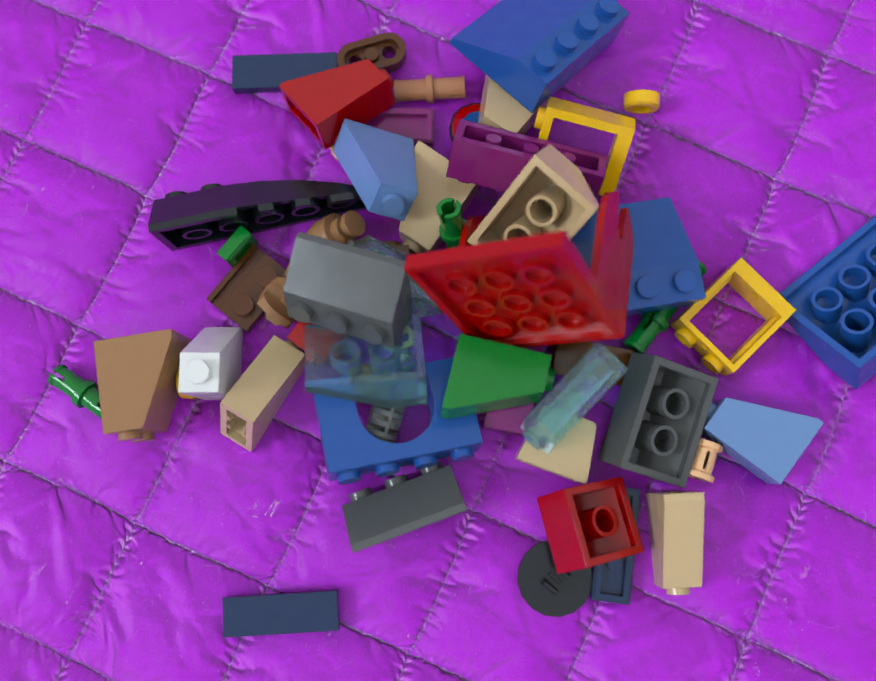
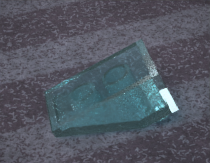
M411 316L395 348L381 344L374 345L364 339L344 333L338 334L328 328L315 324L305 325L306 392L387 408L427 405V378L420 316Z

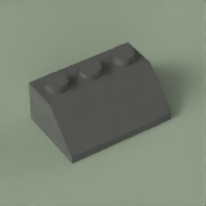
M299 232L295 238L283 289L288 316L302 323H311L328 328L338 334L344 333L364 339L374 345L381 344L395 348L412 316L410 276L404 270L406 261Z
M632 352L598 459L620 468L685 488L719 379L657 355Z
M440 460L432 467L420 469L422 476L407 480L406 474L384 481L386 489L372 494L370 487L350 494L351 502L342 505L353 553L466 511L467 508L451 465L443 467Z

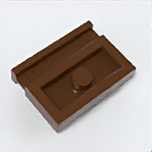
M253 244L206 299L246 332L250 333L265 315V312L257 304L262 291L276 277H284L286 269Z

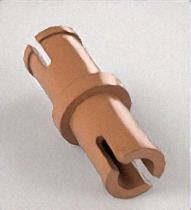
M433 74L425 75V79H394L395 103L427 100L428 104L435 103V99H466L465 75L433 78Z

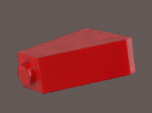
M369 59L285 81L279 85L289 111L325 149L335 144L344 118L365 124L395 104L391 89L394 87L391 76L384 68L378 69Z

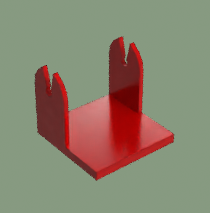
M619 191L607 192L600 200L591 269H589L564 230L471 245L467 240L484 220L485 215L472 216L465 222L458 247L407 255L404 270L464 335L520 348L622 339L625 336L633 260V231L629 208H622L619 214Z

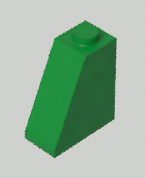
M459 334L440 417L452 419L539 403L544 391L551 392L556 372L555 369L549 368L552 355Z

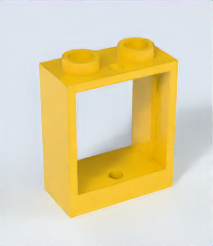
M550 96L547 108L539 106L534 124V128L540 130L538 138L548 139L553 118L614 133L615 135L606 161L605 178L598 195L603 196L607 192L615 191L636 130L635 118Z
M741 257L730 265L705 290V299L690 305L670 325L676 330L674 335L684 346L688 348L693 347L703 357L701 361L709 371L716 375L726 376L734 373L796 309ZM727 283L766 320L729 358L719 351L690 322Z

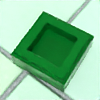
M240 226L218 250L217 254L233 267L253 244L257 246L258 242L249 231Z

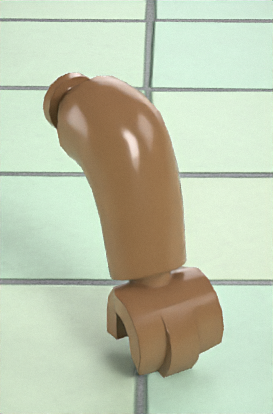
M350 210L343 215L332 213L314 222L306 233L353 246L355 238L365 232V222L356 211ZM289 264L283 275L284 277L273 279L262 291L257 301V304L265 312L267 320L275 326L281 325L286 329L295 321L294 318L288 316L283 293Z

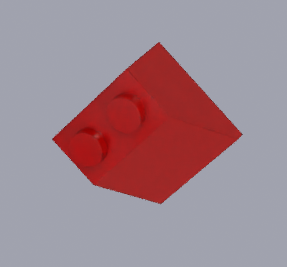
M622 476L565 488L537 498L557 574L586 569L644 552Z

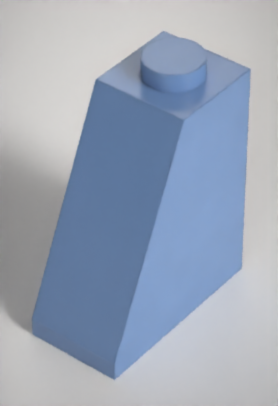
M344 118L333 147L334 154L368 212L404 221L418 194L413 139Z
M726 397L711 402L701 435L707 440L723 446V452L766 484H781L824 422L815 417Z

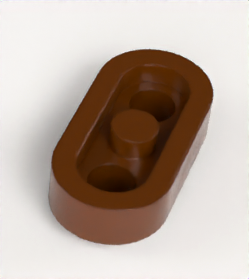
M391 32L354 41L344 45L339 50L337 55L338 67L369 59L378 69L384 68L389 73L398 70L405 63L407 57L406 45L399 35ZM392 52L395 56L387 59L384 57V54Z

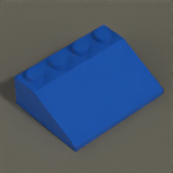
M501 0L451 38L450 44L528 111L533 113L550 96L556 93L613 43L630 12L623 8L616 0Z
M671 198L619 204V214L622 208H629L633 231V260L627 316L690 306L705 299L706 295L699 261ZM598 209L571 239L589 269H591Z
M874 216L779 293L796 309L786 321L829 369L856 390L876 374V216Z

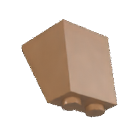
M172 329L93 341L103 434L118 436V442L132 441V443H141L155 440L156 433L167 432L178 398L176 374L180 365V352L192 341L191 339Z

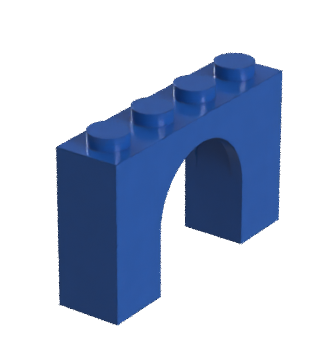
M454 357L425 362L421 376L430 411V423L420 436L404 443H388L379 440L364 428L358 416L350 376L312 383V397L328 480H338V484L344 485L360 481L361 475L376 472L377 477H384L398 473L400 471L399 467L414 464L415 469H424L436 465L438 459L451 457L453 462H458L474 457V452H477L483 443L476 414L452 419L440 417Z

